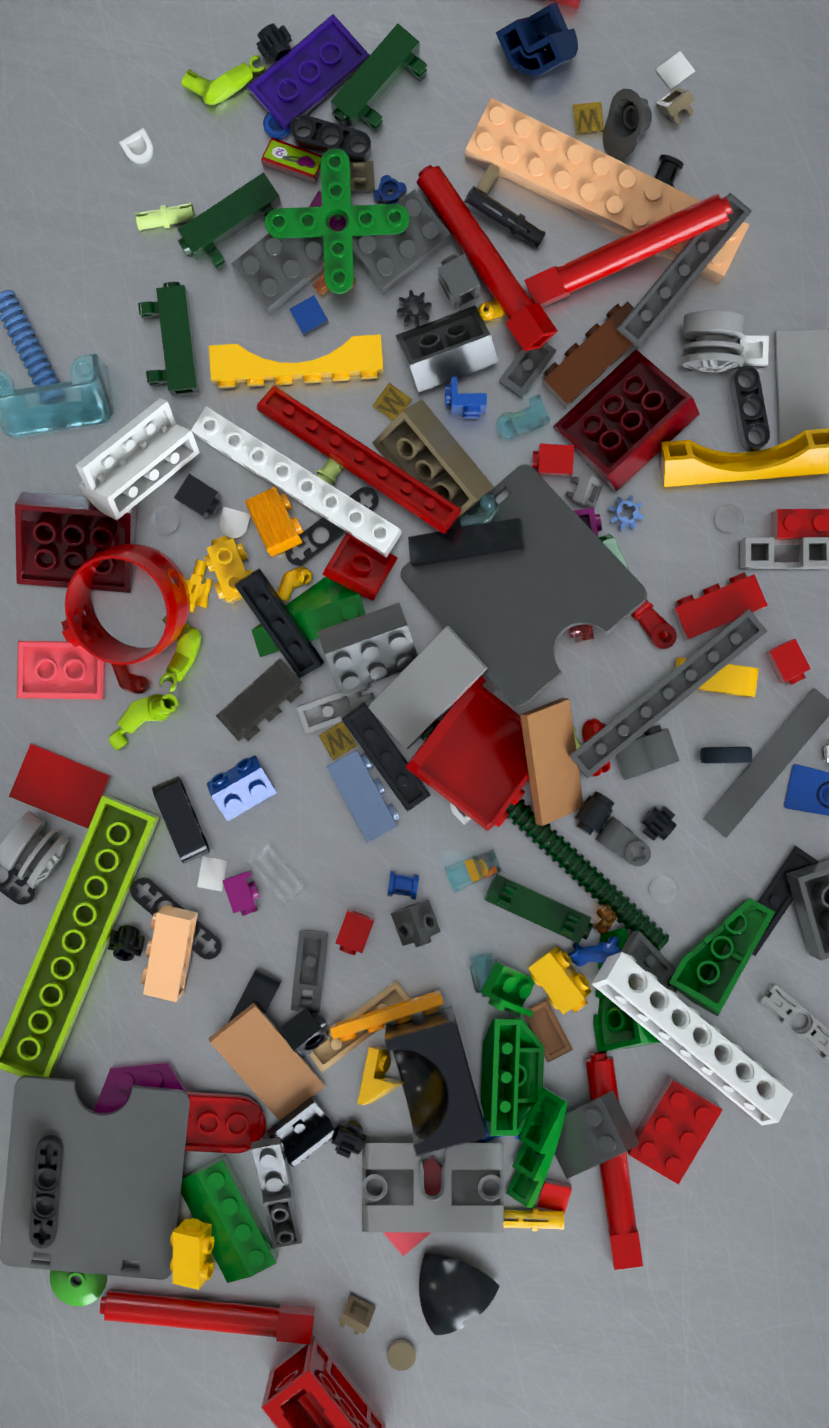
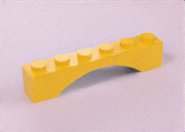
M381 334L352 336L341 347L328 355L298 363L264 359L247 351L239 344L209 345L211 381L213 385H218V388L221 389L234 388L235 383H247L248 387L263 386L266 381H275L276 385L292 384V380L304 379V383L321 382V378L332 377L333 381H347L350 379L349 376L361 375V379H376L378 374H384Z
M829 428L804 430L794 438L779 445L752 452L730 453L716 451L701 446L692 440L661 442L660 470L664 487L829 474Z

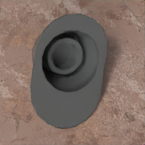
M624 88L614 95L602 138L604 149L609 156L615 159L626 158L634 151L639 136L648 130L652 121L648 100L640 98L638 93L632 89Z

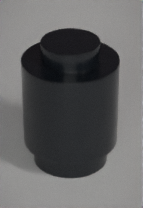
M595 791L592 796H588L574 819L578 821L576 827L590 836L592 832L599 834L612 814L613 810L611 808L615 803L608 797Z

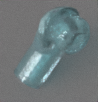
M492 495L483 496L480 502L481 507L477 513L461 515L462 528L489 523L498 511V502H496L495 497Z

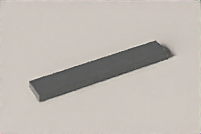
M729 193L727 195L733 213L728 214L730 221L692 237L616 329L637 348L641 346L752 212L733 194Z
M815 688L810 691L705 816L704 820L725 838L729 836L829 717V700Z

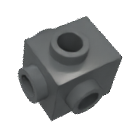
M429 899L408 905L391 913L402 946L412 943L415 944V947L423 946L432 942L431 936L441 932Z

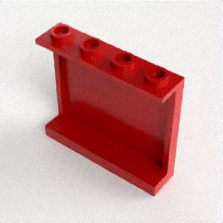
M480 676L448 709L405 767L488 831L494 825L500 827L509 815L506 809L511 803L516 805L525 793L522 787L527 781L530 783L521 717L482 685L486 680Z

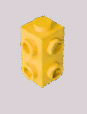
M227 536L212 540V546L206 548L209 555L204 556L209 571H215L219 582L214 583L219 598H225L227 603L243 599L234 584L253 571L252 569L246 570L243 560L248 559L242 542L237 544L234 538L228 539Z
M555 946L528 968L531 972L532 980L539 987L542 986L548 994L550 1004L555 1009L560 1010L563 1015L571 1009L575 1013L588 1003L586 997L592 992L589 988L588 980L583 974H578L572 966L571 958L564 950H560L558 946Z
M191 1218L185 1219L172 1231L170 1244L173 1246V1257L170 1262V1270L173 1271V1284L199 1290L207 1280L211 1279L214 1272V1263L211 1262L214 1237L212 1236V1224Z

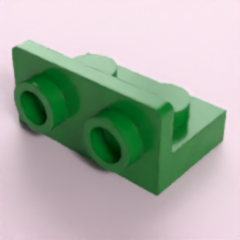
M496 961L480 993L490 998L488 1004L501 1011L506 1010L516 1017H520L521 1014L532 1017L534 1011L524 1006L535 984L531 976Z

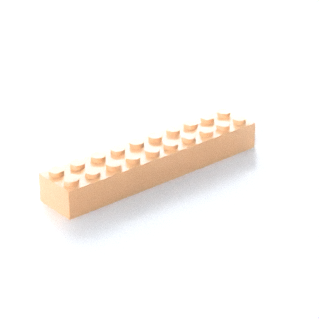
M493 98L490 99L465 150V159L485 169L491 163L499 168V176L623 237L701 201ZM743 222L700 275L718 284L721 282L749 224ZM692 238L657 254L673 261Z

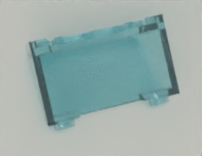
M98 354L81 356L72 362L70 382L14 390L11 376L7 372L0 370L1 430L12 438H20L102 425L109 422L114 414V405L107 365Z

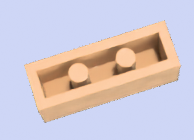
M164 905L157 913H154L150 926L151 930H154L153 939L148 942L146 957H149L148 967L144 968L141 977V983L145 984L144 995L177 1002L184 994L198 916L197 912Z

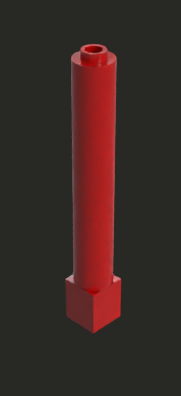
M432 165L425 167L418 174L417 185L509 320L505 324L524 351L539 349L558 330L539 303L533 304L441 167H433Z
M717 193L559 267L553 266L525 279L524 281L533 304L539 303L542 308L572 295V292L730 221L728 214L733 213L727 196L721 198L720 194Z
M607 1052L591 1053L590 1058L585 1060L590 1102L611 1091H614L619 1101L613 1057L607 1056ZM624 1152L599 1164L610 1253L614 1270L643 1267L627 1153Z
M108 1291L107 1297H101L99 1313L104 1314L105 1321L274 1337L278 1342L311 1345L315 1308L281 1305L280 1308Z

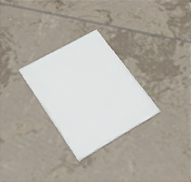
M681 51L655 69L670 90L695 72Z
M202 856L197 887L222 891V880L225 878L228 861Z

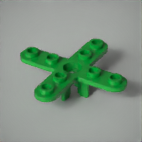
M334 148L326 151L321 158L322 207L273 209L265 218V228L274 238L323 237L325 284L331 292L343 294L348 292L354 283L352 236L400 234L407 229L410 217L406 208L399 204L351 206L349 158L343 150ZM335 216V220H341V216H343L346 220L345 228L341 231L332 230L329 225L330 218Z

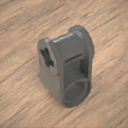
M613 816L596 838L599 843L615 855L618 854L633 866H643L651 857L649 846ZM640 845L643 846L642 853L644 857L642 859L638 857L635 860L631 859L633 854L630 849L632 847L639 848Z

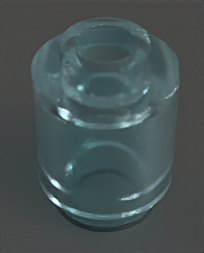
M485 953L470 958L471 965H469L475 993H480L497 959L493 958V953Z

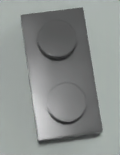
M545 343L539 349L529 351L521 349L499 381L517 395L523 397L556 353V349L548 343Z

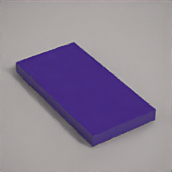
M332 14L247 86L248 91L270 113L280 127L286 131L290 128V124L296 116L309 113L349 79L370 55L336 16Z

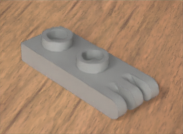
M370 683L297 706L296 709L305 734L343 722L341 719L343 716L363 702L375 698L373 692L361 695L360 691L369 689L371 687Z

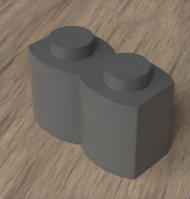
M660 725L650 727L644 732V736L635 739L616 755L624 780L679 761L668 728L661 729Z

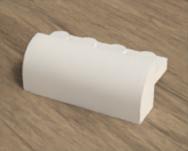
M159 398L76 464L82 478L79 486L87 499L99 511L118 520L200 452L192 431L176 424L168 401Z

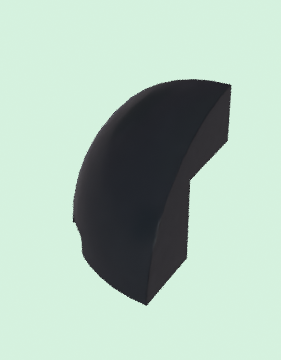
M425 1253L419 1276V1297L424 1318L434 1335H445L458 1331L465 1327L464 1320L474 1313L481 1315L487 1309L500 1286L487 1274L463 1261L444 1255Z

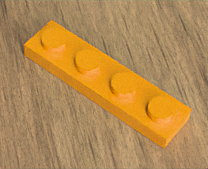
M437 990L331 1024L333 1040L340 1038L341 1042L357 1037L356 1032L368 1029V1033L385 1028L384 1023L395 1020L396 1024L413 1019L412 1014L421 1011L423 1015L435 1013L440 1010L439 1006L444 1004L441 991Z

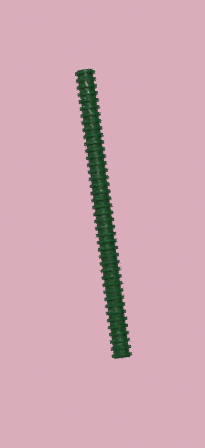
M437 720L420 737L422 740L426 739L429 736V734L432 732L435 726L439 723V720ZM521 799L516 805L511 803L506 809V812L509 813L507 819L511 818L513 820L512 824L514 826L517 824L519 826L518 830L521 832L524 830L526 832L525 836L532 838V843H538V848L540 850L544 849L546 856L551 855V860L553 862L557 861L559 863L558 867H563L566 874L570 873L573 881L577 880L580 887L584 886V891L586 893L590 892L591 898H597V903L599 905L603 904L605 911L610 910V915L612 917L616 916L619 924L624 923L623 927L626 930L630 929V934L634 931H640L658 951L666 945L670 935L667 933L663 934V929L661 927L657 928L656 922H650V917L648 915L644 916L642 909L637 910V905L634 902L631 904L628 896L623 897V892L621 890L617 891V886L615 884L611 885L608 878L604 879V874L602 872L598 873L595 866L591 867V862L589 860L585 861L583 854L578 855L576 853L578 850L576 848L572 849L570 842L565 843L563 841L564 837L562 835L559 837L556 829H550L551 825L549 823L544 826L537 825L534 812L530 810L532 807L530 805L526 806L524 804L525 800Z

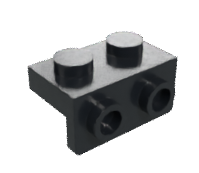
M311 1096L266 1132L270 1139L280 1137L283 1153H285L288 1163L294 1167L298 1163L305 1161L321 1145L328 1143L337 1134V1129L332 1118Z

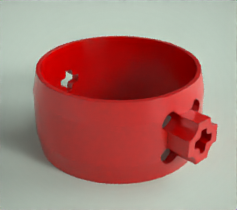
M122 544L110 547L85 561L72 577L65 596V614L67 619L61 622L63 627L62 634L66 641L70 642L75 648L81 645L92 656L107 663L127 665L149 660L173 644L187 622L190 611V594L187 582L178 566L167 555L155 548L141 544ZM104 559H121L139 566L153 578L160 588L165 601L167 616L165 630L157 646L139 648L126 645L111 636L100 624L92 606L91 584L97 567Z

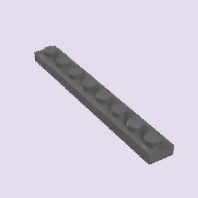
M750 609L746 610L571 753L569 757L586 778H589L763 636L767 630Z

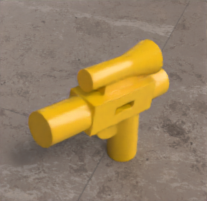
M199 559L196 560L190 580H186L190 594L189 612L191 613L194 612L195 605L207 608L208 594L212 584V579L208 578L202 584L207 564L206 561Z

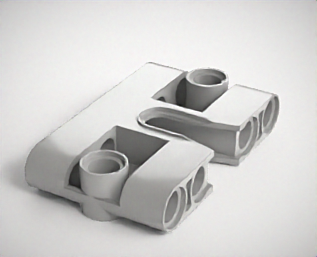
M413 1143L364 1144L362 1148L361 1187L362 1232H504L503 1143H463L447 1148L441 1171V1191L434 1196L427 1194L425 1191L423 1163L421 1155L416 1156ZM374 1178L379 1179L383 1184V1191L376 1196L370 1194L367 1190V1183ZM487 1179H494L498 1182L499 1190L495 1195L489 1196L483 1192L482 1185Z

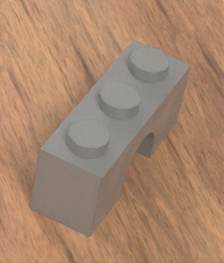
M745 537L740 540V569L829 568V537H803L790 540L774 539V537Z

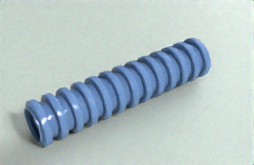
M13 290L0 292V321L5 322L3 327L9 330L7 335L13 338L11 342L17 346L15 350L21 354L19 358L25 362L23 366L29 370L28 376L33 377L31 382L33 385H37L36 392L41 393V401H49L62 394L64 388L58 385L60 380L54 377L56 372L50 369L52 365L46 361L48 357L42 353L44 349L38 345L40 341L34 337L36 335L35 331L30 330L32 325L30 322H26L28 317L26 314H22L24 309L22 306H18L20 302L17 298H14L15 292Z

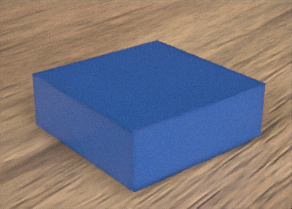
M314 295L289 309L303 335L328 322Z

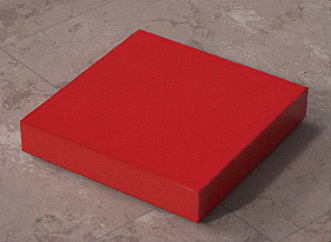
M346 533L322 575L374 601L398 557L389 553L386 558Z

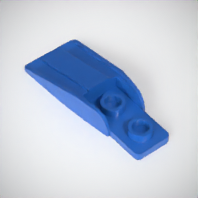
M794 764L786 794L785 808L829 816V772Z

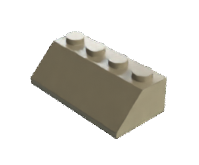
M422 399L403 410L372 442L385 459L461 508V513L457 519L495 488Z

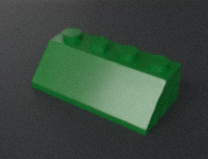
M226 1154L182 1176L181 1194L193 1218L212 1224V1236L214 1237L212 1254L227 1283L252 1277L277 1263L278 1253L273 1247L272 1241Z

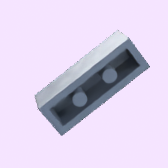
M358 750L326 766L367 843L398 827L396 820L400 819L393 804L387 805L382 795L386 791L379 778L373 780L369 772L373 766L366 753L360 755Z

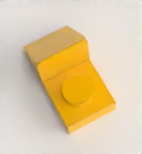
M384 1046L368 1048L357 1104L366 1105L374 1103L404 1084L403 1081L385 1076L391 1064V1057L389 1056L390 1051H387V1048Z

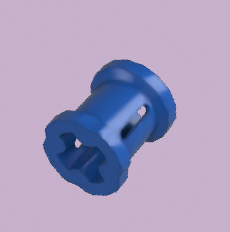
M391 871L387 896L392 897L393 894L410 896L411 899L416 900L419 875L415 874L412 877L398 875L395 871Z

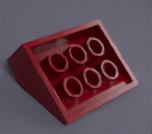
M636 349L564 415L553 428L569 445H574V451L601 479L617 492L661 451V442L673 440L700 413L693 397Z
M22 491L15 503L17 584L68 588L76 571L92 556L116 545L135 544L136 505L118 520H115L99 511L86 496ZM104 559L94 573L91 590L130 593L133 563L121 559Z

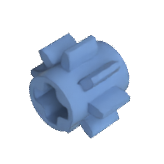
M630 495L627 501H623L618 496L616 498L618 507L610 506L608 509L614 513L610 523L617 521L620 524V531L625 528V525H630L634 530L636 528L634 520H642L644 518L642 514L638 513V509L643 504L632 502L633 495ZM622 507L626 510H632L633 513L630 515V520L626 516L623 518L620 516L623 510Z

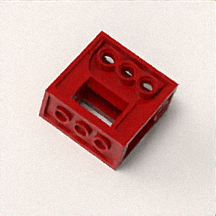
M315 1336L312 1337L311 1345H302L269 1373L261 1408L277 1428H386L382 1420Z

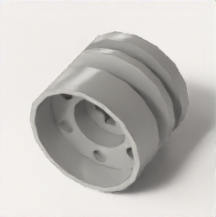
M718 310L697 311L685 314L683 336L696 340V342L683 346V352L689 355L682 358V366L702 372H724L742 367L743 358L738 354L744 351V346L731 341L744 336L745 316L736 312Z
M28 811L19 819L1 842L0 866L9 871L20 863L22 866L17 878L23 880L32 872L27 885L33 889L57 867L63 858L69 839L61 836L52 844L58 831L52 829L42 837L40 834L45 822Z

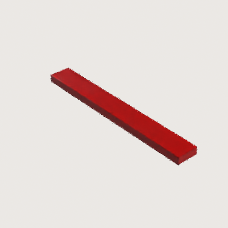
M275 385L258 402V411L443 534L447 532L460 515L461 508Z

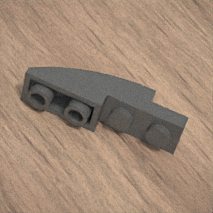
M280 1137L251 1142L252 1155L263 1195V1206L273 1247L278 1248L302 1243L296 1203Z

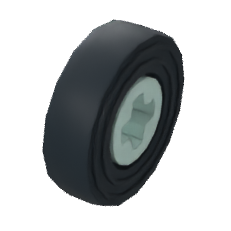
M703 747L700 751L701 763L752 762V748Z

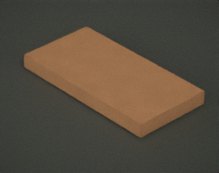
M560 698L520 714L535 823L541 826L580 810L583 806L579 768L569 757L576 750L570 700L567 698Z
M255 1002L209 1037V1042L279 1121L326 1087L308 1063L292 1050L281 1032Z

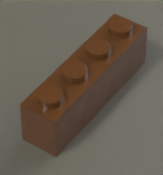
M628 301L622 307L616 304L606 314L608 320L601 326L596 323L585 334L587 339L580 346L577 343L573 344L564 353L567 358L558 365L554 362L543 373L545 378L542 385L564 409L633 346L628 339L616 330L634 309Z

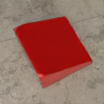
M545 1179L539 1193L537 1207L564 1211L565 1213L571 1195V1184Z

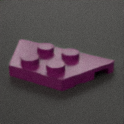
M169 1061L112 1066L94 1112L110 1113L121 1108L129 1099L133 1085L188 1091L177 1078L176 1072Z

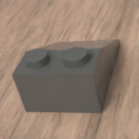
M614 1091L565 1114L555 1156L566 1179L604 1163L640 1144Z

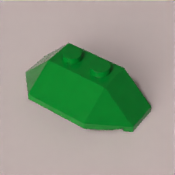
M520 1018L492 1019L483 1041L481 1105L489 1136H518L526 1125L543 1089L544 1045Z

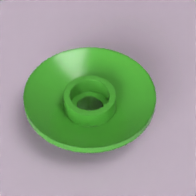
M50 1270L52 1291L59 1300L71 1306L91 1304L101 1296L107 1283V1275ZM79 1276L82 1280L81 1284H74L72 1277Z

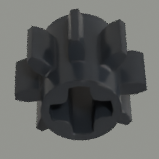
M274 23L269 24L257 35L260 40L256 43L257 49L264 59L271 56L274 61H277L291 50L288 44L292 41L291 35L284 25L278 29Z
M410 290L409 297L406 299L399 297V302L403 305V308L397 309V315L404 314V325H407L409 321L415 322L418 328L419 321L422 318L429 321L430 316L425 310L432 308V303H424V292L418 296L414 295L413 291ZM410 304H416L418 314H413L412 310H409Z
M653 806L641 821L646 826L642 832L652 840L659 837L664 841L677 825L672 821L675 814L666 806H663L660 810Z
M123 925L118 931H111L108 950H113V955L118 960L130 961L134 958V955L141 956L145 937L139 936L140 932L137 928Z
M348 1120L346 1126L339 1123L336 1127L337 1134L333 1136L331 1143L336 1145L335 1150L337 1154L349 1159L351 1152L357 1155L361 1152L366 1141V1134L361 1133L363 1129L361 1124Z

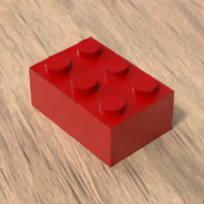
M668 1075L634 1132L640 1144L628 1150L627 1153L629 1156L679 1185L723 1109L716 1102Z

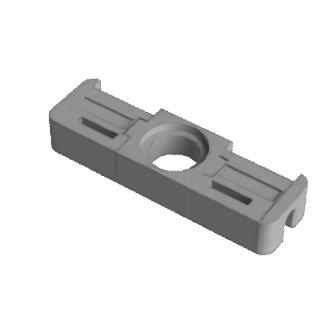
M771 984L759 998V1003L781 1019L780 1022L801 1040L806 1041L820 1054L823 1053L821 1055L822 1058L829 1059V1029L780 986ZM800 1013L805 1014L808 1019L806 1027L803 1029L794 1028L792 1023L794 1016Z

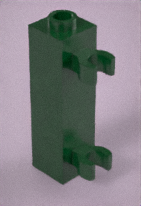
M397 23L331 100L333 117L342 125L348 123L352 128L363 119L376 131L383 123L381 120L383 117L371 107L405 67L418 79H421L427 72V64L416 56L420 51V42Z
M263 172L180 227L178 232L181 239L178 240V243L186 255L192 253L196 260L207 254L217 269L226 263L217 246L260 217L264 216L266 218L271 210L281 204L280 196Z
M167 282L163 284V287L156 288V302L138 303L141 318L159 315L165 360V370L146 371L147 383L150 386L167 383L168 391L171 395L197 393L200 391L188 290L185 285H180L179 282Z
M495 873L484 897L485 901L580 944L582 938L585 940L588 938L593 924L590 923L591 917L498 873Z

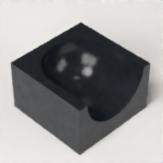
M444 1007L428 1015L412 1016L413 1019L400 1024H396L395 1021L386 1024L384 1040L387 1051L393 1052L401 1081L404 1082L402 1085L413 1127V1146L416 1156L485 1138L483 1116L453 1007Z

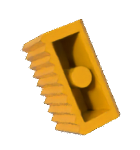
M272 487L265 492H261V494H257L255 497L245 500V504L264 546L271 557L303 543L299 534L303 533V529L297 517L291 519L288 510L292 508V505L286 493L280 494L276 487Z

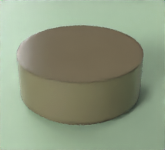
M398 1339L392 1342L387 1350L389 1365L398 1371H404L412 1367L416 1359V1351L413 1344L405 1339Z

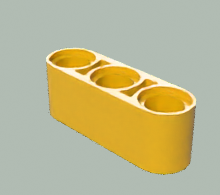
M677 657L675 668L688 658ZM727 664L697 690L755 697L759 669Z

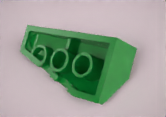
M324 577L286 605L310 642L319 639L317 631L366 614L360 594L328 577ZM261 623L251 630L260 657L280 651Z
M749 898L725 919L720 926L682 958L669 984L694 1004L719 1016L775 911Z
M620 928L602 933L600 935V942L607 943L611 936H617L619 939L618 948L622 950L629 936L626 928ZM598 963L599 970L604 963ZM596 988L599 1007L598 1014H594L593 1025L598 1053L661 1043V1041Z

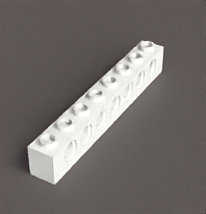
M207 406L192 427L191 431L198 439L386 558L402 535L401 529Z
M620 952L607 957L592 982L595 988L758 1123L767 1125L780 1121L793 1095L785 1088L782 1081L768 1074L759 1062L750 1059L743 1053L740 1046L730 1042L717 1027L708 1024L702 1019L697 1010L688 1007L679 999V996L674 991L666 989L660 984L657 977L641 968L632 956Z

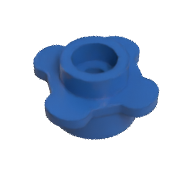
M384 175L381 177V183L379 188L374 191L373 197L378 202L383 201L387 204H396L407 188L405 183L398 182L396 179L391 178L390 175ZM391 189L393 193L388 194L387 191Z

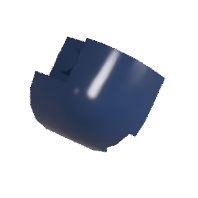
M557 3L546 6L530 17L517 19L495 32L512 68H517L522 73L531 75V77L550 72L574 58L578 51V40L574 28L568 30Z

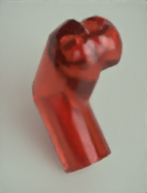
M111 664L121 689L134 694H141L146 691L149 685L146 677L130 673L127 665Z

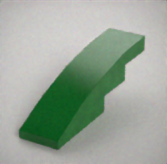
M547 1088L542 1089L518 1139L523 1144L512 1165L516 1172L506 1191V1194L527 1208H533L546 1179L563 1128L568 1101Z

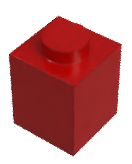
M540 443L538 451H533L532 468H537V473L540 476L571 478L573 474L574 445Z
M791 639L765 652L780 683L789 681L790 685L795 684L806 678L804 672L811 669L796 639Z
M348 909L335 942L341 945L339 950L351 955H356V952L363 953L375 918Z

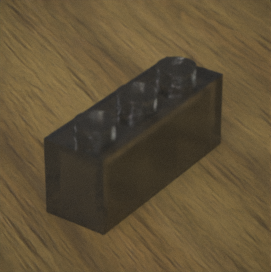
M279 658L221 710L216 717L239 742L243 739L249 742L261 731L258 726L265 720L269 723L282 712L279 708L287 700L291 704L303 693L300 688L305 684Z

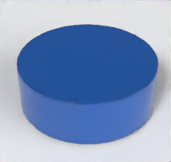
M270 113L265 115L263 127L268 137L282 140L290 134V128L285 131L272 118Z

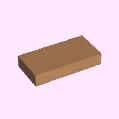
M547 998L527 1007L534 1011L532 1017L525 1014L523 1016L530 1030L544 1045V1057L547 1062L573 1050Z

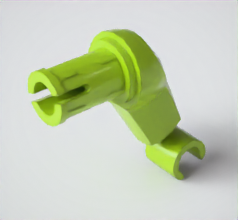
M254 55L250 58L249 66L243 62L211 81L188 69L182 79L181 86L202 96L205 104L216 105L246 86L253 79V76L259 77L266 71V65H263L261 68L253 67L254 64L260 61V56Z
M166 616L163 618V622H164L165 624H166ZM187 622L177 638L176 650L166 668V673L160 678V688L166 681L173 684L169 693H173L176 690L177 681H181L186 675L200 647L202 637L199 629L191 628Z
M154 694L132 702L117 722L120 728L110 734L109 743L117 751L128 742L123 735L126 731L132 734L144 722L166 719L171 712L176 710L174 707L178 706L177 698L172 694Z

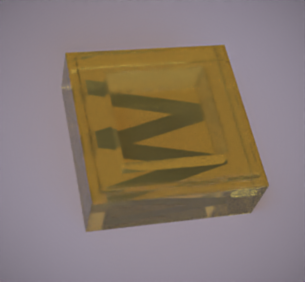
M601 102L573 104L575 136L604 132Z
M388 383L372 406L393 421L410 405L412 399L391 383Z
M340 722L318 735L332 760L358 746L344 722Z

